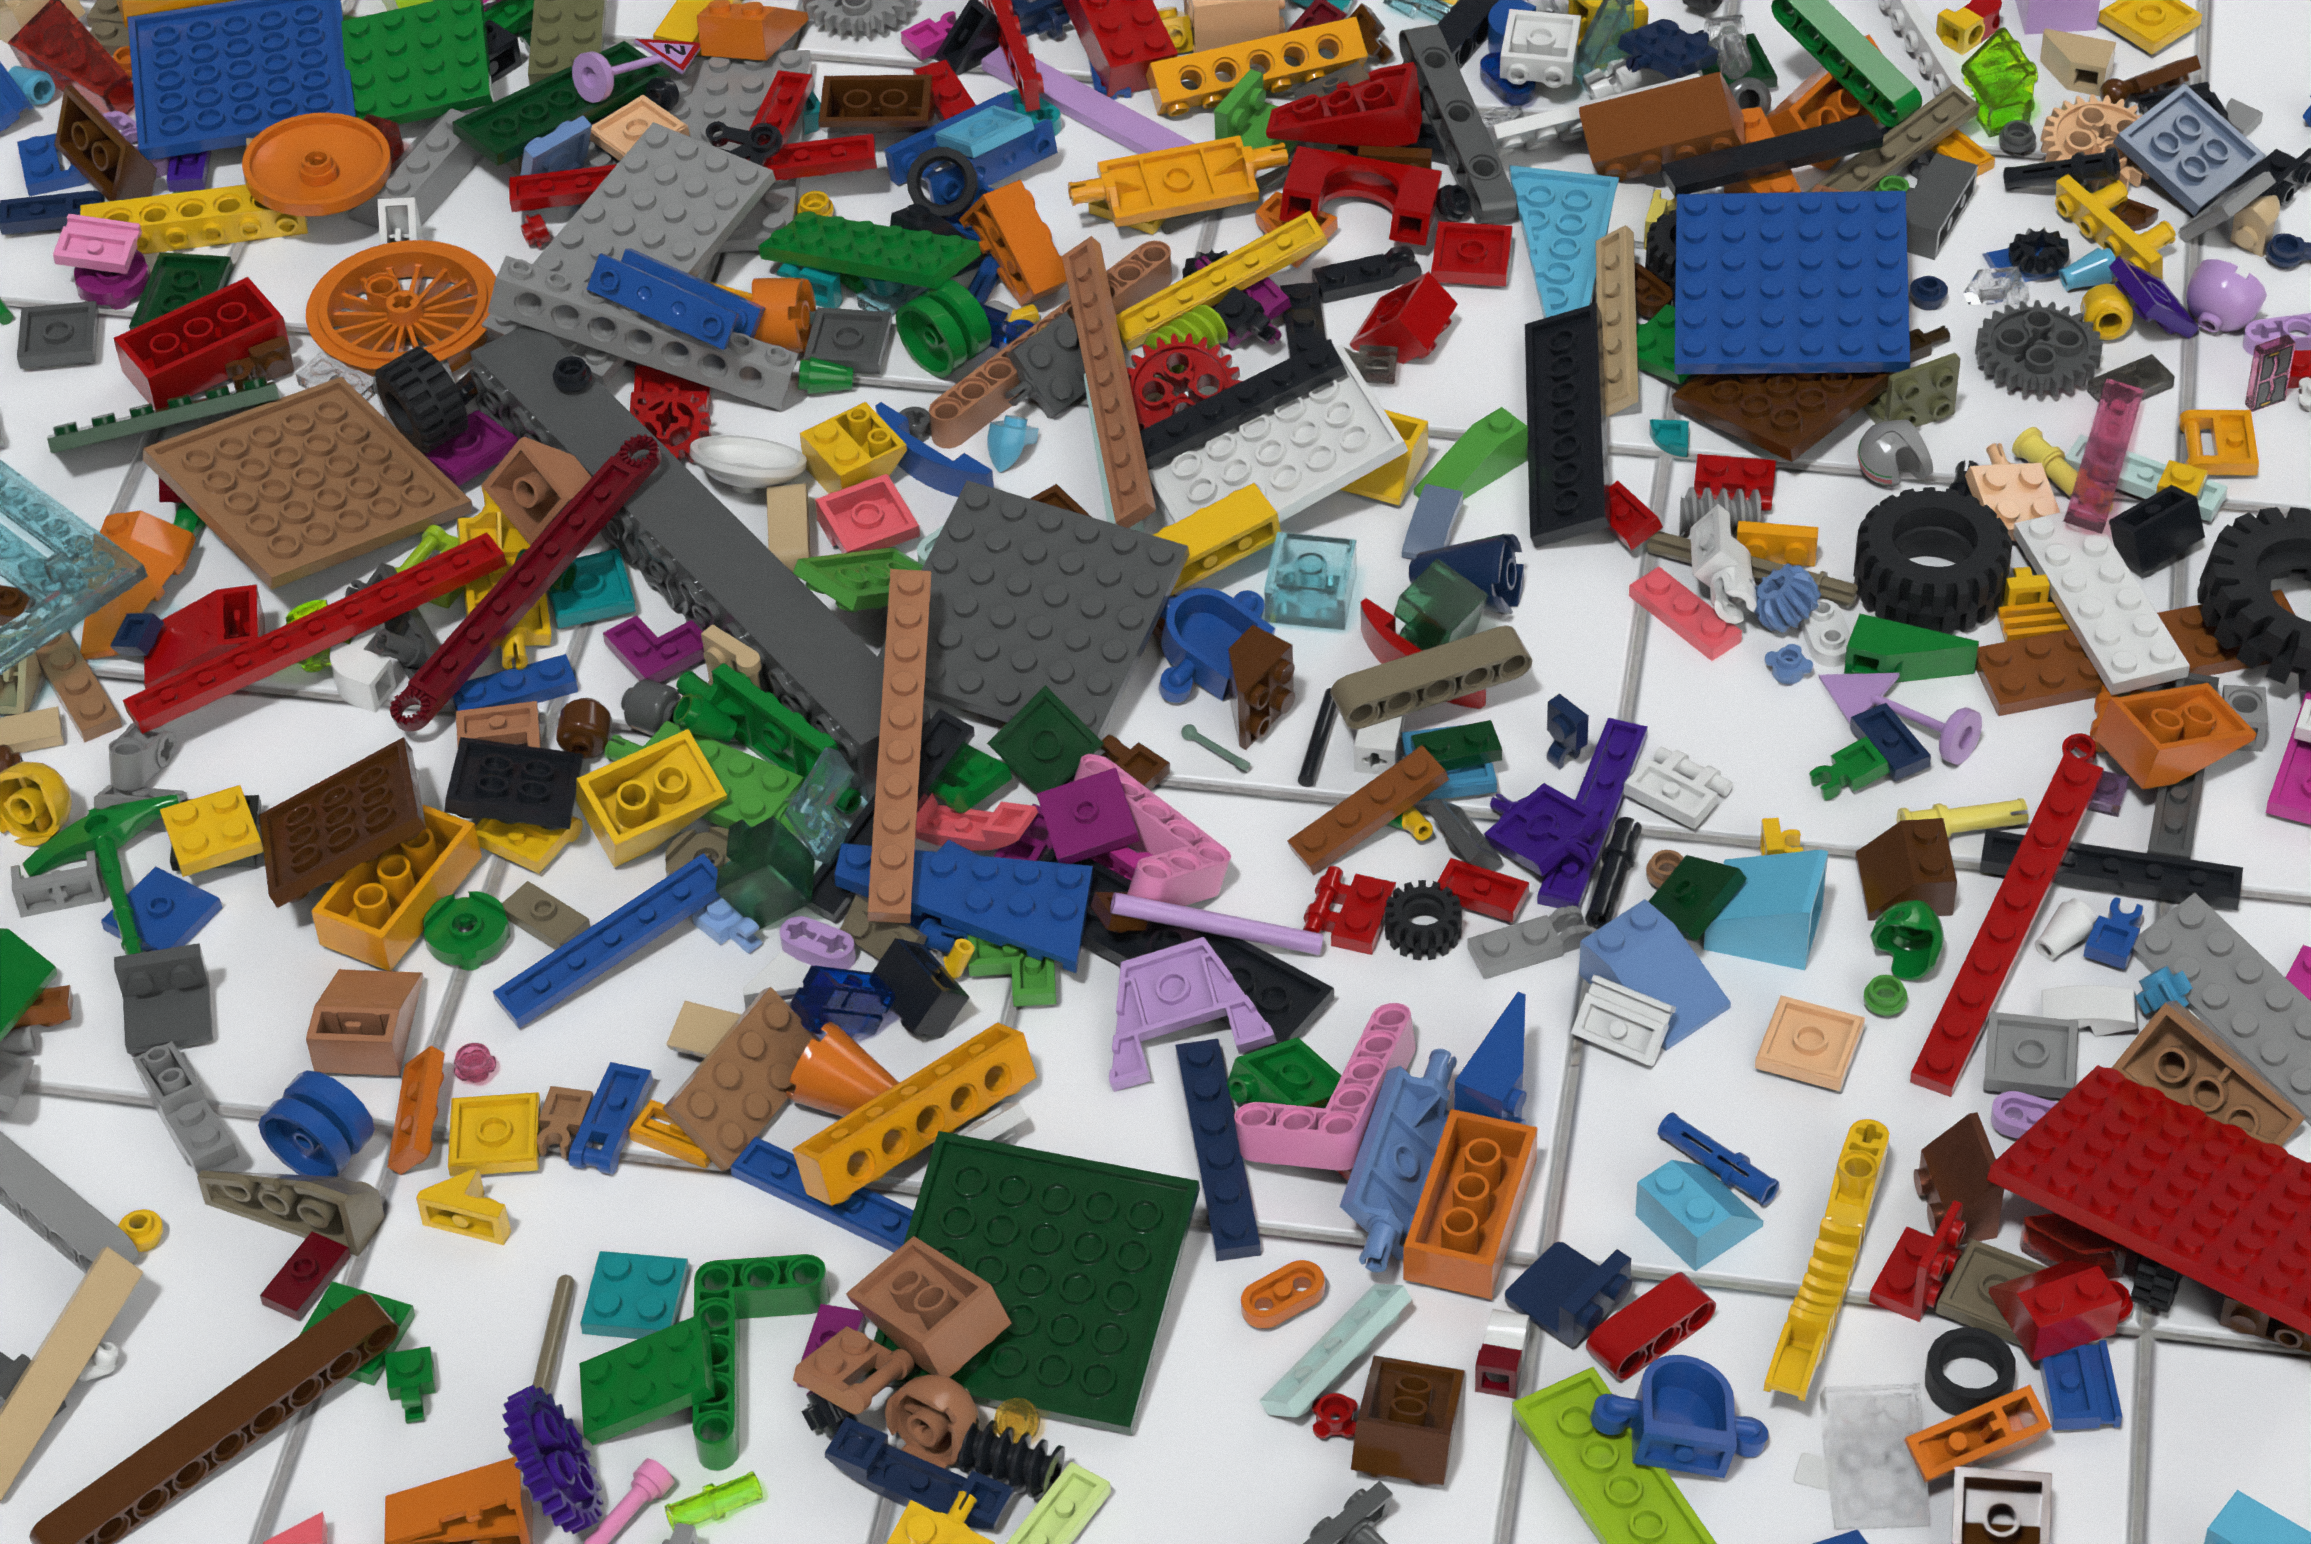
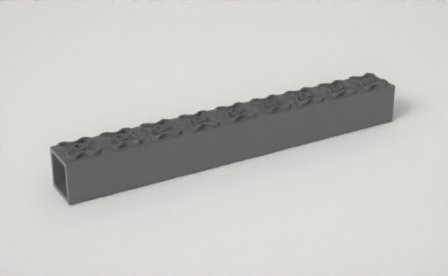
M523 325L471 351L474 368L470 372L478 392L476 403L479 410L518 437V440L527 437L574 455L591 477L610 456H615L620 450L621 445H624L625 440H631V436L635 438L637 434H641V436L647 434L648 437L652 436L656 440L662 454L660 464L600 530L601 535L606 542L612 543L620 549L625 561L630 565L634 564L641 571L645 581L661 592L671 608L677 607L684 614L687 622L693 620L703 632L713 624L759 653L761 670L758 673L761 690L765 693H772L787 709L793 713L798 712L806 719L808 724L821 733L829 734L834 739L838 747V765L843 782L860 792L861 796L869 802L876 793L884 662L593 375L591 382L579 391L569 392L557 388L553 382L555 366L559 360L573 355L550 333ZM640 450L631 459L634 458L636 461L640 459L642 461V457L646 459V455H649V450ZM925 703L923 706L922 731L930 721L929 707Z

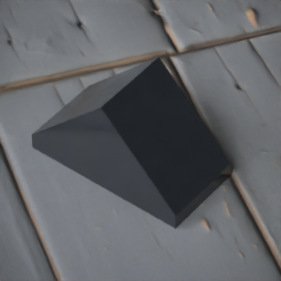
M969 0L934 57L939 61L947 60L957 75H961L981 65V60L999 47L997 15L979 0Z

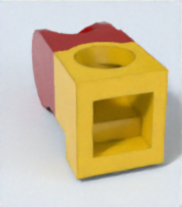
M1971 0L1969 4L1956 12L1946 8L1938 13L1936 34L1945 46L1964 55L1999 29V11L2002 7V1Z

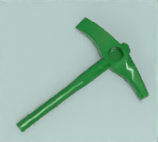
M173 794L112 805L104 809H97L95 807L88 810L89 814L86 817L71 824L42 845L22 865L29 877L38 876L63 864L87 859L86 852L95 850L102 878L109 892L114 910L113 918L117 921L120 932L121 947L126 955L142 953V939L138 936L134 922V911L129 904L117 849L161 818L160 809L182 803V798L180 794Z

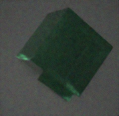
M1436 559L1399 596L1393 615L1406 624L1401 629L1400 636L1424 651L1473 635L1476 632L1489 595L1445 563Z
M774 816L753 827H750L743 819L729 826L726 856L731 861L718 867L715 890L744 918L749 917L758 924L759 930L811 904L815 855Z

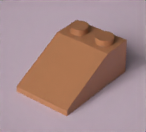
M915 1236L846 1293L849 1300L900 1349L906 1350L919 1367L931 1375L939 1374L950 1377L958 1372L966 1362L987 1344L994 1341L1003 1330L1012 1324L991 1284Z

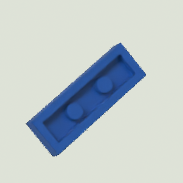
M564 654L527 664L521 670L512 668L468 680L452 696L456 711L532 701L540 703L578 692V687L568 657Z

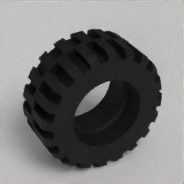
M1924 487L1923 491L1917 492L1912 488L1902 491L1898 497L1891 495L1880 502V506L1875 505L1866 514V518L1861 522L1858 529L1853 576L1855 577L1854 584L1858 586V595L1861 597V601L1870 612L1875 610V616L1878 618L1950 635L1954 633V630L1960 629L1961 632H1965L1974 628L1976 621L1980 624L1993 615V612L2004 601L2006 578L2009 576L2012 542L2008 535V529L2001 518H1997L1995 511L1987 504L1981 506L1977 498L1969 494L1966 497L1958 495L1957 490L1948 488L1946 492L1935 491V487ZM1919 556H1934L1947 559L1956 564L1933 567L1918 564L1909 559Z

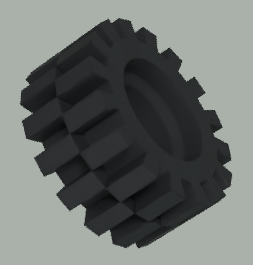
M1418 880V887H1413L1412 883L1408 882L1404 884V892L1397 887L1393 891V897H1388L1385 907V936L1387 940H1390V946L1393 950L1400 947V955L1407 957L1409 952H1413V959L1421 960V954H1427L1428 960L1436 959L1437 951L1443 957L1449 953V947L1454 949L1458 945V939H1461L1462 905H1460V899L1457 895L1452 896V889L1446 886L1440 891V883L1433 881L1431 887H1426V880ZM1426 915L1434 917L1438 921L1429 925H1418L1410 922L1409 919L1415 916Z
M2142 1255L2133 1283L2131 1301L2167 1313L2174 1302L2183 1274Z

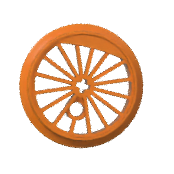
M407 240L374 246L341 261L319 280L307 302V327L316 344L330 356L331 360L342 371L368 383L374 384L373 376H375L378 368L408 352L404 351L407 338H409L412 348L419 346L416 337L427 345L424 349L431 353L439 362L447 359L451 372H454L472 360L471 351L485 345L489 337L484 334L487 329L483 328L481 324L490 315L487 312L496 276L481 258L470 251L448 243L428 240ZM412 277L409 291H401L398 278ZM424 277L434 278L418 296L422 279ZM448 283H455V285L442 291ZM361 292H365L367 300L356 296ZM468 294H471V295H472V297H467V298L461 299L462 297H464V296H466V295H468ZM347 308L356 312H344L341 310ZM336 326L344 327L336 330L333 329ZM394 345L393 352H388Z

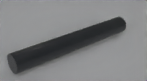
M1331 688L1325 690L1298 776V783L1303 787H1311L1314 784L1337 706L1331 697Z

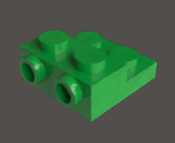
M1296 1037L1235 1058L1226 1086L1232 1099L1237 1103L1266 1102L1326 1108L1342 1075L1300 1038Z

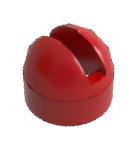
M2083 733L2073 734L2064 740L2062 753L2063 755L2093 764L2097 755L2096 744L2089 735ZM2075 750V752L2080 756V758L2071 753V751Z

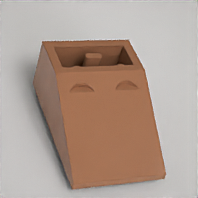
M339 969L314 1006L306 1036L314 1071L321 1073L400 1076L424 977L423 973Z

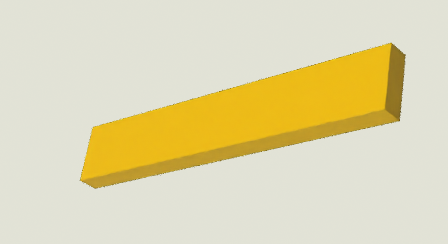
M1310 211L1302 214L1116 314L1119 335L1128 351L1140 346L1145 342L1147 336L1153 332L1157 333L1165 325L1169 326L1170 322L1176 318L1180 319L1186 312H1192V309L1196 306L1207 305L1212 307L1218 304L1233 287L1242 291L1328 244L1326 236Z

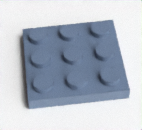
M2185 83L2121 131L2113 142L2194 216L2238 183L2266 157L2261 150Z

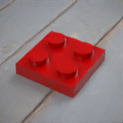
M1438 221L1431 275L1438 282L1506 286L1513 226Z

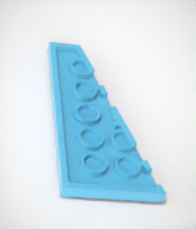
M1509 165V178L1516 197L1517 211L1543 318L1591 305L1596 287L1595 241L1607 235L1619 177Z

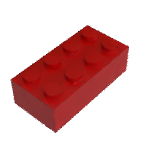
M1063 0V4L1090 62L1101 80V85L1106 88L1107 97H1112L1118 90L1125 89L1126 87H1131V92L1149 89L1146 74L1150 63L1178 57V52L1153 0Z
M249 277L113 338L122 372L149 404L152 403L154 410L168 407L167 399L190 394L191 397L228 380L225 365L234 360L250 357L248 351L250 347L282 335L289 344L283 316Z

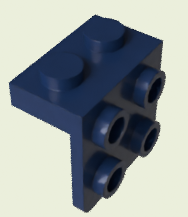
M1556 1242L1506 1289L1505 1302L1519 1313L1529 1315L1531 1321L1573 1348L1630 1292L1632 1287V1280L1630 1279L1632 1258L1616 1249L1599 1266L1566 1243Z

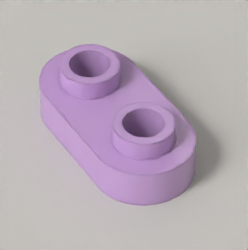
M2018 1091L2004 1092L1993 1101L1991 1123L2001 1134L2019 1139L2057 1102Z

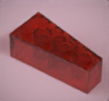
M50 0L7 42L22 67L47 72L52 77L55 88L63 93L65 86L72 85L102 114L120 111L128 115L135 107L133 83L127 73L61 0Z

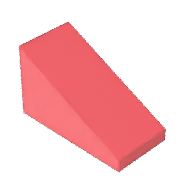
M323 1511L264 1541L263 1544H327L328 1528Z

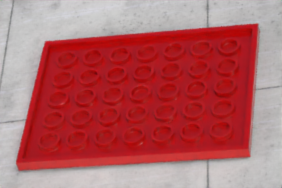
M2097 1065L1991 1164L1986 1180L2311 1336V1162H2305L2288 1154L2283 1147L2277 1144L2265 1143L2247 1135L2242 1128L2236 1125L2224 1124L2206 1116L2201 1109L2195 1106L2176 1102L2166 1097L2159 1089L2142 1086L2125 1078L2116 1069L2103 1068Z

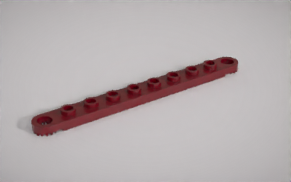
M637 434V437L631 436V440L624 441V445H621L620 450L615 456H610L408 681V686L405 690L400 692L399 696L396 695L394 697L395 701L392 700L389 710L399 729L407 732L417 731L425 727L658 467L662 454L656 440L652 436L648 437L647 434H644V436ZM649 450V455H646V459L642 457V461L640 459H637V461L634 458L631 459L636 452ZM409 706H421L419 708L420 711L416 712L417 715L412 714L413 717L407 715V718L405 715L402 716L404 710Z

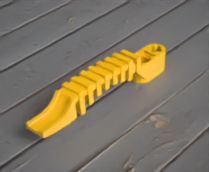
M1872 1119L1858 1120L1849 1128L1838 1159L1825 1218H1822L1819 1237L1816 1238L1813 1257H1810L1802 1286L1800 1285L1797 1297H1795L1793 1305L1791 1304L1788 1311L1787 1322H1785L1764 1382L1763 1391L1770 1392L1773 1389L1798 1396V1400L1805 1401L1817 1367L1821 1366L1822 1360H1824L1827 1344L1829 1345L1832 1331L1835 1329L1838 1313L1841 1311L1843 1298L1846 1296L1849 1280L1852 1278L1854 1265L1859 1257L1860 1245L1862 1246L1865 1238L1868 1217L1885 1170L1889 1131L1879 1121Z

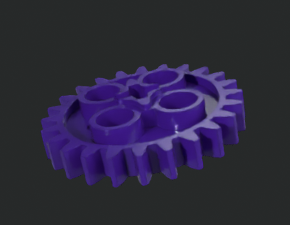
M531 1385L508 1396V1401L504 1403L507 1412L502 1414L503 1419L508 1427L504 1428V1432L512 1440V1444L508 1445V1448L517 1457L518 1461L514 1465L517 1469L522 1470L524 1475L523 1484L532 1493L533 1501H540L543 1514L545 1516L551 1514L554 1526L561 1525L565 1533L571 1531L572 1534H576L598 1523V1517L603 1514L599 1507L603 1504V1500L597 1492L602 1490V1487L594 1478V1474L598 1473L597 1469L588 1460L591 1453L583 1448V1436L578 1433L573 1424V1419L565 1418L563 1406L561 1404L556 1406L552 1394L546 1395L542 1387L536 1389L534 1385Z

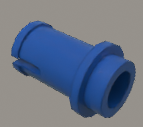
M933 918L921 920L914 926V928L928 936L924 946L929 951L936 950L949 954L957 939L963 938L968 940V935L965 931L941 926Z

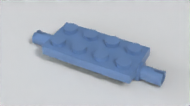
M1434 1049L1431 1051L1426 1071L1421 1078L1411 1076L1401 1066L1387 1070L1339 1207L1369 1233L1363 1252H1361L1359 1262L1362 1265L1366 1263L1365 1268L1369 1271L1377 1273L1385 1271L1390 1254L1397 1260L1403 1259L1404 1244L1449 1115L1446 1107L1450 1091L1447 1088L1458 1061L1455 1056L1450 1059L1451 1053L1445 1049Z

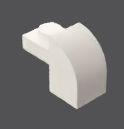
M384 623L353 636L350 644L338 643L332 646L330 650V662L339 695L349 704L374 713L378 711L397 687L391 658L376 654L373 648L376 636L381 637L379 632L383 629L386 630Z

